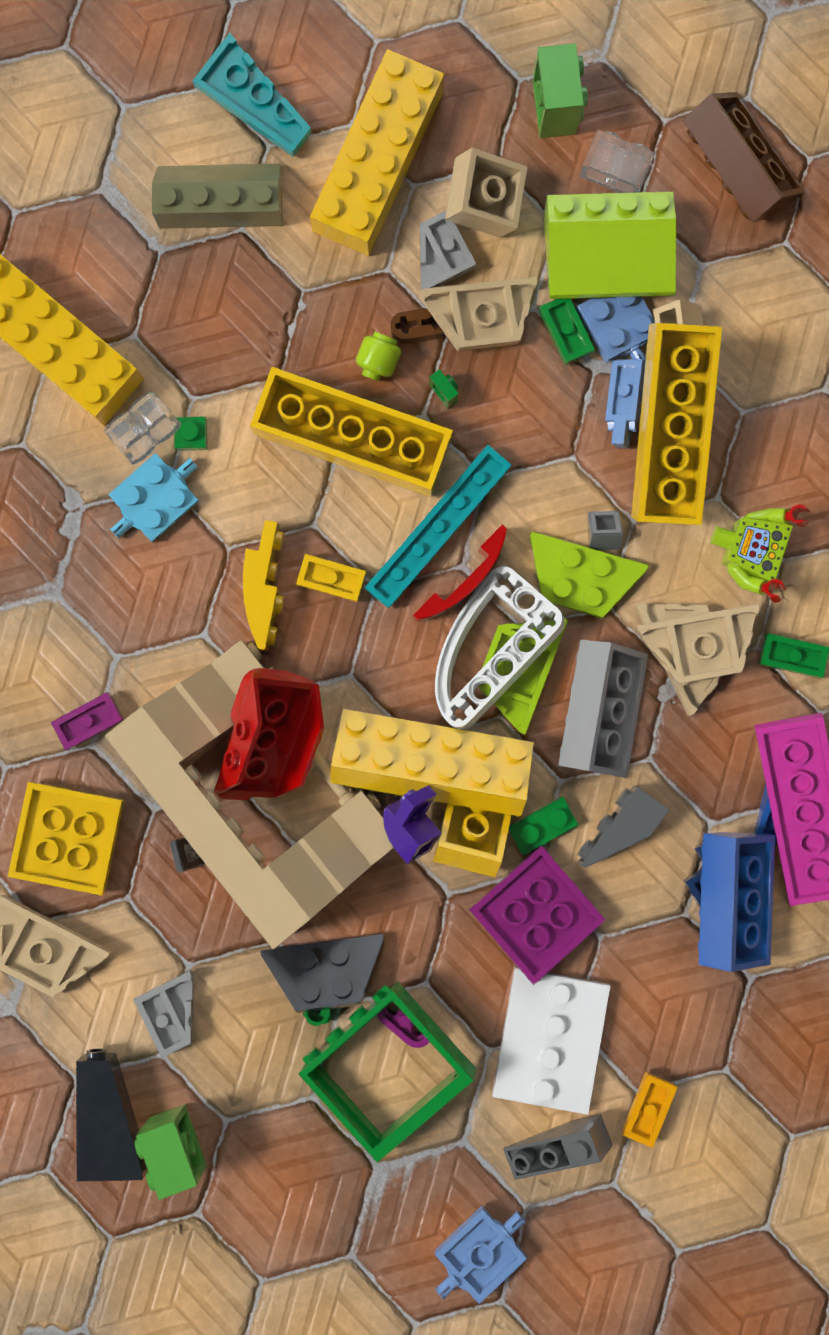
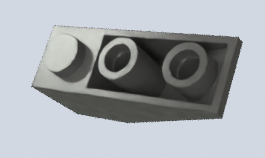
M632 786L630 790L625 788L615 801L618 807L610 816L607 813L597 825L596 829L600 832L593 841L588 839L580 848L577 855L581 858L577 863L586 868L650 837L669 809L637 786Z
M600 1114L567 1122L506 1146L503 1150L516 1180L600 1163L613 1144Z

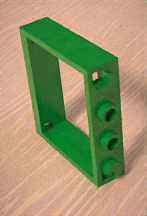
M398 981L390 988L387 985L381 987L373 995L372 999L374 1002L369 1007L365 1008L362 1005L356 1009L348 1018L350 1023L344 1029L337 1026L325 1038L327 1044L320 1050L316 1046L312 1048L302 1058L305 1064L298 1073L377 1163L473 1082L477 1069ZM393 1001L455 1070L381 1133L321 1067V1064Z

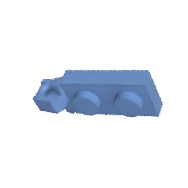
M643 359L612 361L605 421L608 423V430L613 431L611 444L616 446L617 449H629L632 436L631 431H637L646 363Z

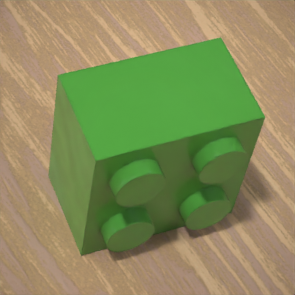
M576 43L538 47L532 81L539 138L576 135L579 122H583V107H587L588 94L586 86L581 87L580 77L584 75L583 56L577 55Z
M186 1104L149 1117L136 1135L135 1149L138 1157L145 1160L148 1169L146 1179L150 1190L156 1191L158 1199L161 1200L197 1186L207 1163Z

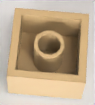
M473 147L460 154L454 161L445 220L496 237H502L517 230L527 166Z

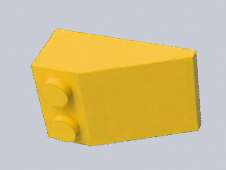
M447 804L440 829L442 834L437 841L433 862L495 877L502 863L511 815Z

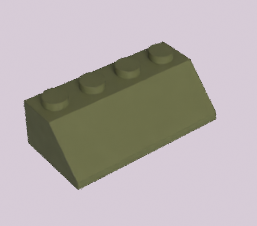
M281 163L157 166L152 181V215L159 229L283 226Z

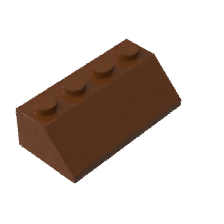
M737 92L710 94L683 120L688 128L687 133L690 139L700 145L705 153L704 158L707 164L717 170L723 179V187L728 193L735 196L740 204V212L746 219L751 220L752 223L767 219L805 193L803 187Z

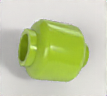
M375 331L373 336H365L356 357L357 365L363 368L362 375L379 381L381 376L391 377L401 356V349L396 345L397 340Z

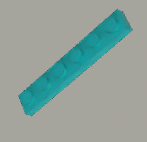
M487 445L365 586V590L390 609L506 474L512 464Z

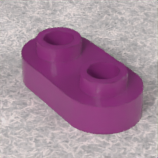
M387 1006L377 1014L378 1019L407 1045L421 1048L429 1043V1040L421 1032L413 1029L412 1026L414 1024L400 1008L397 1011H392Z

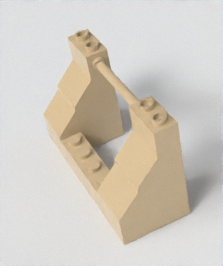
M240 640L211 664L141 706L107 733L105 737L267 943L274 949L394 847L385 832L383 815L378 810L383 805L371 791L366 794L361 790L356 794L353 789L349 791L345 785L330 783L331 766L318 750L315 753L312 764L338 797L341 798L338 801L341 807L267 867L262 862L266 858L258 846L254 843L249 845L242 837L245 831L234 817L228 819L221 808L224 804L212 790L208 793L200 782L203 780V777L192 764L232 733L235 724L231 721V710L244 675L254 668H265L259 661L264 656L252 642L247 645L244 641Z

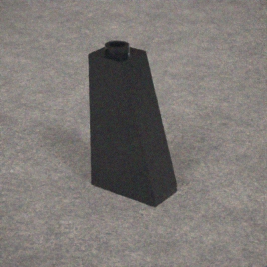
M103 1048L89 1049L86 1051V1054H83L76 1061L77 1182L143 1180L148 1169L145 1160L138 1157L135 1149V1140L137 1139L136 1135L139 1132V1128L117 1054L106 1053V1049Z

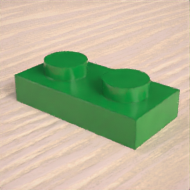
M570 298L555 299L539 307V313L565 366L593 354L595 349Z
M766 633L764 634L758 665L821 679L824 678L829 647Z
M561 796L509 825L508 830L521 854L525 855L579 824L564 797Z

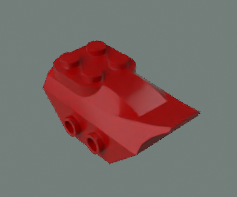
M254 668L244 675L231 710V721L235 725L214 789L215 794L224 800H248L252 797L279 798L303 787L325 729L319 684L289 671Z

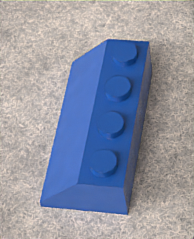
M735 832L703 833L701 848L703 854L702 876L700 879L701 908L699 911L700 938L698 943L699 965L728 972L771 965L775 835Z

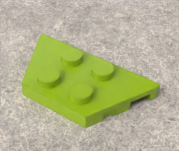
M536 532L530 533L529 539L533 550L539 592L553 605L603 618L648 568V565Z
M564 619V629L558 637L494 703V706L521 734H526L566 628L567 619ZM555 620L543 621L544 627L546 625L553 627L556 624ZM525 623L498 625L482 668ZM536 627L532 629L541 640L544 638L541 630L538 631ZM532 637L523 638L519 643V650L525 653L532 651L536 645L535 639ZM504 660L497 666V674L500 676L509 675L513 670V662L509 660ZM483 683L477 686L486 697L490 695L491 686L489 684Z

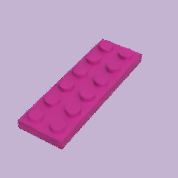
M822 713L756 724L754 727L789 904L794 906L829 900V745L824 717Z

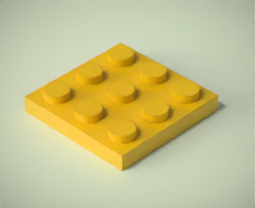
M28 782L8 877L101 896L104 895L124 800Z

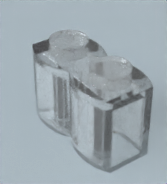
M151 391L139 397L132 404L129 411L114 418L107 425L104 432L134 465L147 458L157 444L172 437L179 429L181 423L157 395Z

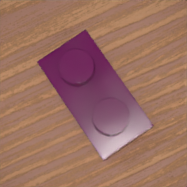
M106 692L52 721L51 724L64 749L70 750L124 721V718L110 692Z

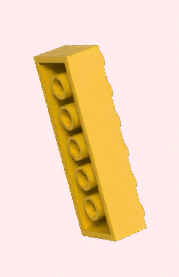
M389 49L386 50L310 215L312 232L369 256L443 95L444 73Z
M0 254V339L104 426L143 382V376L137 368Z
M669 323L649 324L631 518L637 522L702 525L722 327Z
M275 367L270 369L250 424L253 434L258 437L431 497L453 433L451 429Z
M343 709L331 763L330 783L401 796L412 789L418 791L429 785L437 794L433 800L435 802L521 816L527 801L534 742Z

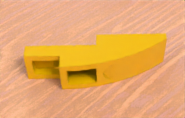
M269 520L264 521L259 551L246 549L243 565V596L247 620L258 649L265 652L269 651L270 645L274 646L276 643L278 627H274L276 614L281 615L284 604V596H280L279 588L269 585L270 581H275L278 563L274 562L276 550L281 551L284 532L280 531V526L277 522Z

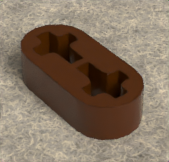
M427 308L397 313L391 320L392 337L402 344L439 339L445 333L440 326L437 330H434L432 325L422 326V324L430 323L431 317H433ZM406 321L408 326L418 325L417 327L409 328L408 334H403L400 329L396 330V328L400 327V322Z

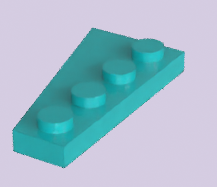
M229 32L193 79L194 87L294 157L312 134L311 127L288 100L281 96L275 89L272 81L267 76H264L255 65V61L247 52L245 53L237 44V40Z

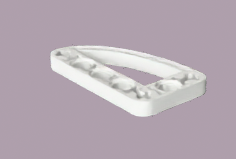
M501 566L496 568L476 589L455 620L442 648L436 670L435 695L441 714L455 729L467 730L472 727L564 629L565 621L559 609L509 567ZM501 577L503 579L508 578L512 587L516 589L513 594L506 586H500L498 580ZM530 594L535 597V603L531 608L521 609L518 606V601L523 595ZM497 595L522 617L526 623L471 681L451 699V678L459 650L479 614L492 597ZM547 616L551 619L555 616L556 624L553 627L550 625L544 627L543 618ZM534 627H536L538 631L541 630V633L544 636L542 640L540 639L538 634L532 630ZM532 637L536 641L534 649L527 653L521 652L519 650L520 641L523 638ZM504 660L513 662V670L509 675L500 676L497 674V666L500 662ZM483 683L489 684L491 686L490 695L486 699H477L474 694L476 687ZM468 696L478 706L476 709L465 700ZM458 708L461 711L465 710L464 713L467 717L463 721L459 718L454 721L457 718L454 712Z

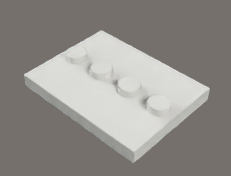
M514 966L492 1096L588 1115L610 985L553 973L545 974L533 985L519 968Z

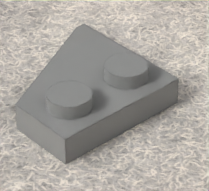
M446 211L420 223L421 289L440 287L476 269V262L456 224L445 220Z
M190 969L133 999L161 1058L191 1044L193 1041V972Z

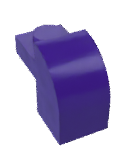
M429 785L418 791L415 789L408 791L400 800L388 805L384 810L383 822L387 837L407 864L430 852L442 834L426 815L427 810L437 795Z

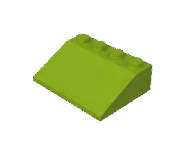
M673 192L547 195L544 230L549 299L675 295L676 213Z

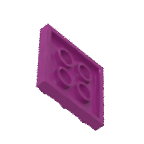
M542 846L538 847L468 909L533 985L605 921V918Z

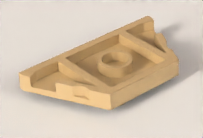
M537 277L424 288L420 290L419 298L457 351L517 345L521 340L524 321L528 316L531 306L530 301L538 281Z
M640 603L635 606L643 624L710 613L708 606L701 604ZM667 673L687 716L695 714L699 705L712 692L722 677L676 684Z
M759 604L643 624L636 626L635 629L676 684L731 675L743 671L746 650L752 639L753 633L751 632L756 615L759 614L760 606Z
M6 895L0 896V970L54 997L111 955L112 951Z

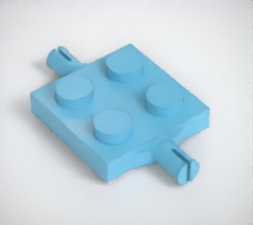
M154 453L108 494L120 507L124 516L110 530L120 538L133 526L141 530L153 543L199 502L188 489L185 481L199 467L188 458L185 463L175 470L166 465Z

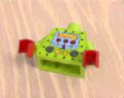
M798 504L790 510L788 508L759 510L747 513L744 518L737 520L733 525L732 531L719 526L714 528L710 544L725 548L722 564L727 567L728 574L741 589L759 595L767 594L774 603L781 601V598L776 594H772V592L776 588L787 590L783 582L776 579L793 528L789 523L792 521L799 527L807 526L808 521L797 520V515L800 512H810L807 507Z

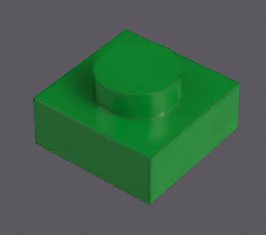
M439 369L429 376V386L447 409L458 402L459 394L457 391L459 386L451 375L445 376Z
M205 416L174 417V449L176 451L208 450L207 419Z

